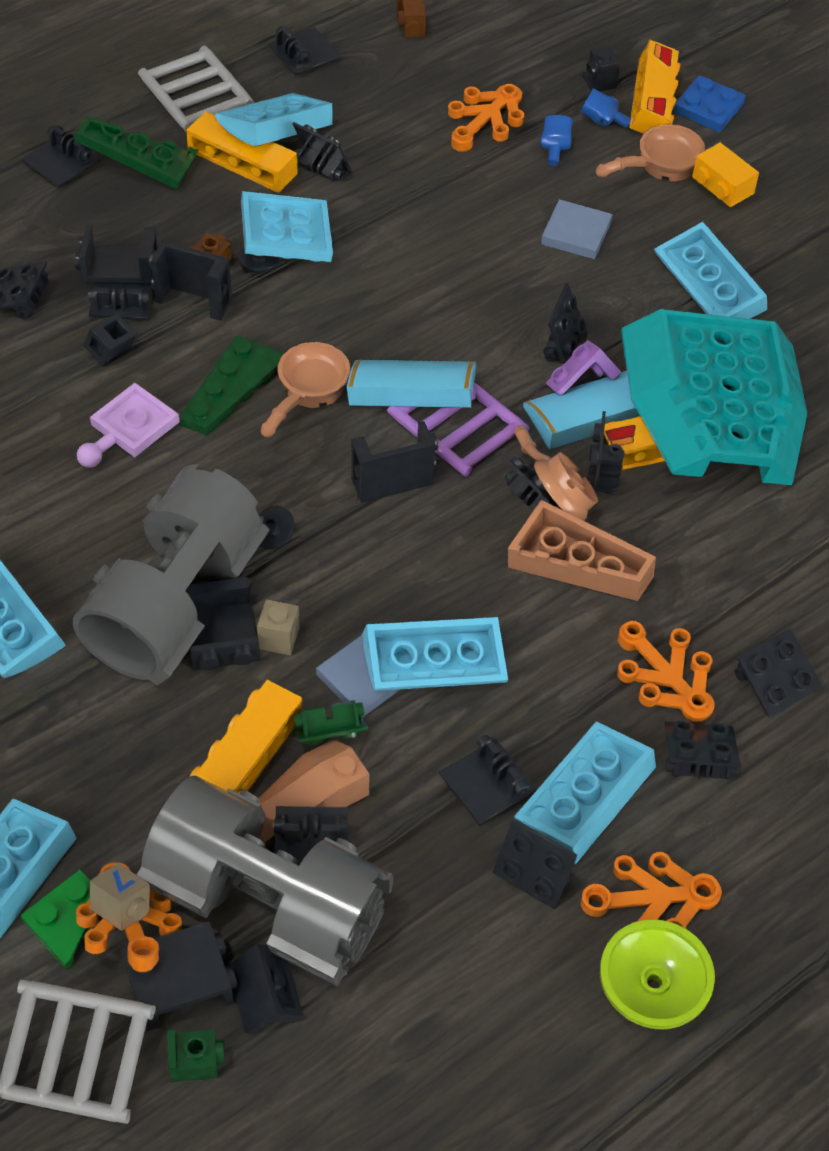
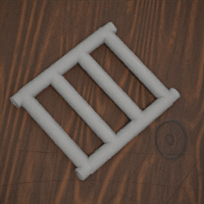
M205 45L198 52L149 70L141 68L138 72L143 82L185 132L205 111L216 116L218 112L254 103L246 90ZM205 60L211 66L162 85L156 81L157 78ZM218 75L224 81L176 100H172L168 95ZM232 91L237 96L188 116H185L181 109Z
M21 979L18 983L17 992L22 995L0 1076V1097L20 1103L128 1124L131 1110L126 1108L147 1019H153L156 1007L143 1002ZM40 998L55 1001L58 1004L37 1088L34 1089L15 1085L36 999ZM73 1005L95 1009L74 1096L53 1093L52 1089ZM111 1012L131 1016L132 1019L111 1104L89 1100Z

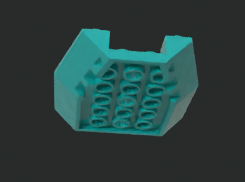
M660 309L622 327L621 335L631 400L673 475L702 477L710 461L759 466L762 483L792 485L807 418V408L793 345L776 322ZM715 339L721 340L723 344L718 343ZM723 385H729L733 391L726 389ZM732 432L738 433L743 439L735 437Z

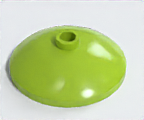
M642 920L620 929L607 943L600 964L601 984L612 1006L628 1020L652 1029L676 1028L694 1020L707 1006L714 989V966L705 946L694 934L684 927L664 920ZM651 980L656 981L660 987L652 988L647 982Z

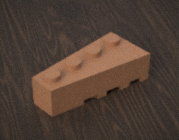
M543 500L539 502L508 547V568L635 601L640 599L654 577L655 556Z

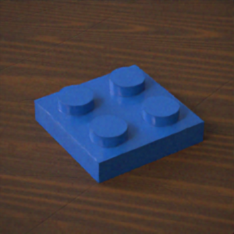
M699 75L676 101L673 113L720 133L744 105L746 95Z

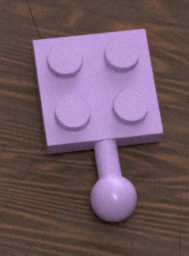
M134 383L90 417L91 425L104 434V436L95 443L81 445L77 451V460L84 467H95L101 462L102 453L115 443L133 457H136L178 424L179 414Z

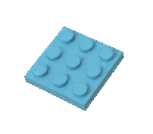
M242 191L241 209L246 254L276 256L285 259H305L314 262H331L333 248L327 200Z

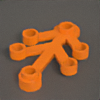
M505 84L496 91L480 92L476 87H467L464 90V102L471 106H465L461 101H452L448 105V115L454 119H459L463 116H478L467 126H459L453 131L451 146L461 152L470 150L473 146V135L489 120H491L493 127V139L496 141L507 140L509 127L503 124L500 110L502 108L508 110L507 122L510 126H522L524 123V112L518 109V104L522 99V91L513 84ZM493 101L491 104L474 105L478 102Z
M629 621L623 624L618 635L619 645L627 651L638 650L655 669L639 668L633 660H623L619 664L617 676L622 682L632 683L636 681L647 683L640 688L638 697L640 703L646 707L658 705L681 709L685 718L692 722H701L709 718L713 713L715 705L712 696L706 692L707 673L710 671L713 661L711 655L704 651L696 652L693 655L690 665L692 671H694L691 688L682 678L685 650L688 648L691 639L690 633L687 630L677 628L671 632L669 645L672 650L669 664L645 638L646 631L639 622ZM675 638H682L684 642H678ZM696 661H704L707 665H699ZM630 669L633 673L627 674L623 670ZM656 685L672 687L677 694L661 693ZM644 693H652L655 697L649 698ZM693 702H698L702 705H695Z
M656 852L651 855L648 869L656 877L667 875L680 885L678 887L666 886L637 866L633 858L621 855L614 862L613 873L615 877L620 880L631 879L645 890L610 893L601 884H591L582 893L581 907L587 915L601 917L609 909L650 905L638 920L642 921L659 920L671 903L685 902L677 916L667 921L686 929V926L699 909H712L719 903L722 890L720 884L713 876L705 873L693 876L673 863L671 858L664 852ZM661 861L666 865V867L659 868L654 864V862ZM625 864L630 867V870L622 871L618 866ZM704 890L709 896H701L696 891ZM596 900L600 902L601 907H593L589 902Z
M118 862L109 863L105 865L101 869L99 874L106 871ZM119 863V864H121L122 866H124L125 868H127L128 870H130L127 865H125V864H123V863ZM149 889V913L141 920L158 926L161 936L182 930L181 917L174 913H166L172 908V900ZM89 899L86 903L77 907L76 923L82 928L96 926L85 933V949L89 953L99 954L107 949L108 936L116 927L104 918L99 922V915L90 909ZM136 921L124 929L129 941L128 963L135 971L148 972L154 968L159 960V945L155 939L144 936L139 921Z

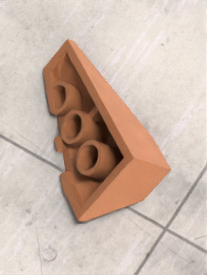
M332 739L303 754L259 797V804H261L266 815L260 840L265 843L264 849L275 844L274 819L276 806L347 807L369 795V772L350 746Z

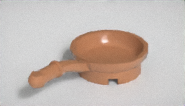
M670 124L655 126L644 132L640 139L641 156L617 157L611 162L600 164L596 168L595 173L598 177L604 178L618 170L622 171L626 167L636 166L644 167L650 175L662 180V176L669 177V181L673 182L685 180L693 175L696 156L705 151V145L700 136L689 128Z
M309 342L294 346L282 355L277 366L278 376L287 390L288 397L272 410L270 417L261 426V434L264 437H271L276 432L281 421L286 419L287 413L296 405L317 408L319 403L327 402V405L334 403L342 395L351 372L349 360L344 353L329 344Z
M523 425L517 426L514 434L521 445V450L536 461L534 464L536 473L552 499L563 511L585 521L588 510L598 502L597 495L586 477L581 478L577 473L580 469L562 452H559L552 458L539 452L528 430Z

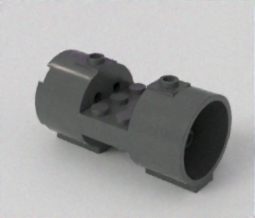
M199 464L188 465L181 469L162 495L156 492L146 504L145 508L149 512L142 520L146 537L156 550V555L148 564L135 560H121L120 558L110 566L104 563L92 578L96 584L89 592L90 595L73 617L74 631L89 652L110 668L126 676L150 680L157 686L168 679L205 626L197 620L196 607L185 592L194 578L205 581L237 578L270 530L263 524V516L258 515L255 508L258 502L251 492L227 473L219 469H215L213 473L201 470Z
M196 775L184 780L168 798L152 826L144 847L141 868L137 876L149 883V889L206 919L211 910L222 904L234 889L277 910L272 934L266 943L270 951L325 981L338 986L342 977L348 972L349 968L345 965L349 960L357 963L377 929L385 911L382 908L384 904L382 895L383 892L388 895L391 892L394 880L393 874L361 858L359 853L356 852L357 848L341 838H338L335 842L325 837L324 840L318 842L309 851L300 866H298V860L292 855L281 850L274 854L264 849L265 843L260 840L266 815L261 804H259L260 799L245 790L237 793L228 788L226 791Z

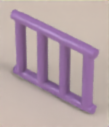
M475 382L472 400L476 398L487 408L443 440L437 439L438 450L435 451L439 457L465 477L470 475L474 465L514 437V431L517 426L523 425L529 431V426ZM390 406L387 409V413L415 437L418 436V422L408 415L417 407ZM442 407L423 421H425L430 431L463 407ZM496 416L508 424L507 427L463 459L451 450V448Z

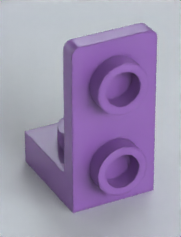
M587 340L574 350L570 359L563 366L558 367L552 373L551 378L546 384L561 396L588 368L598 377L604 374L611 380H614L621 371L599 347Z

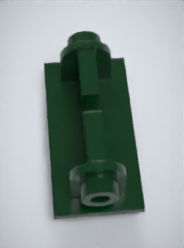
M355 700L331 704L332 717L326 718L324 706L300 710V714L293 715L295 728L302 727V729L295 730L299 743L305 742L307 745H316L325 742L326 738L329 737L353 738L358 736L360 731L368 730V726L363 718H359L364 716L363 703H356Z

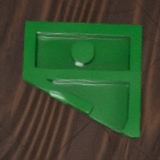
M80 869L20 915L22 922L66 970L72 966L74 962L73 956L81 940H85V933L90 930V928H82L76 923L77 907L90 899V880Z

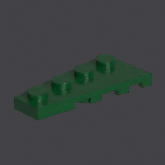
M88 116L77 130L74 141L175 189L181 184L199 149L190 146L188 150L175 147L176 142L166 139L164 143L148 139V134L139 131L130 134L124 132L122 126Z
M236 335L180 414L179 425L207 436L233 413V408L242 401L245 403L253 396V391L260 384L265 385L273 378V373L278 370L279 361L285 353Z

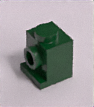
M215 1029L175 1033V1030H167L168 1068L171 1083L218 1078V1064L225 1063L224 1041L223 1039L216 1040ZM195 1050H202L198 1054H192L189 1052Z

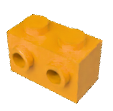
M720 142L696 156L692 177L716 195L717 198L721 199L729 207H732L755 193L759 172Z

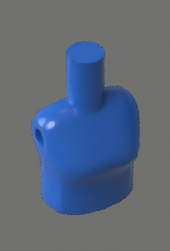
M594 88L580 111L590 117L594 123L607 126L614 121L627 129L631 120L630 117L618 111L620 104L616 98L605 95Z
M563 115L545 117L540 144L542 148L549 149V165H558L560 150H566L571 147L573 125L571 117Z

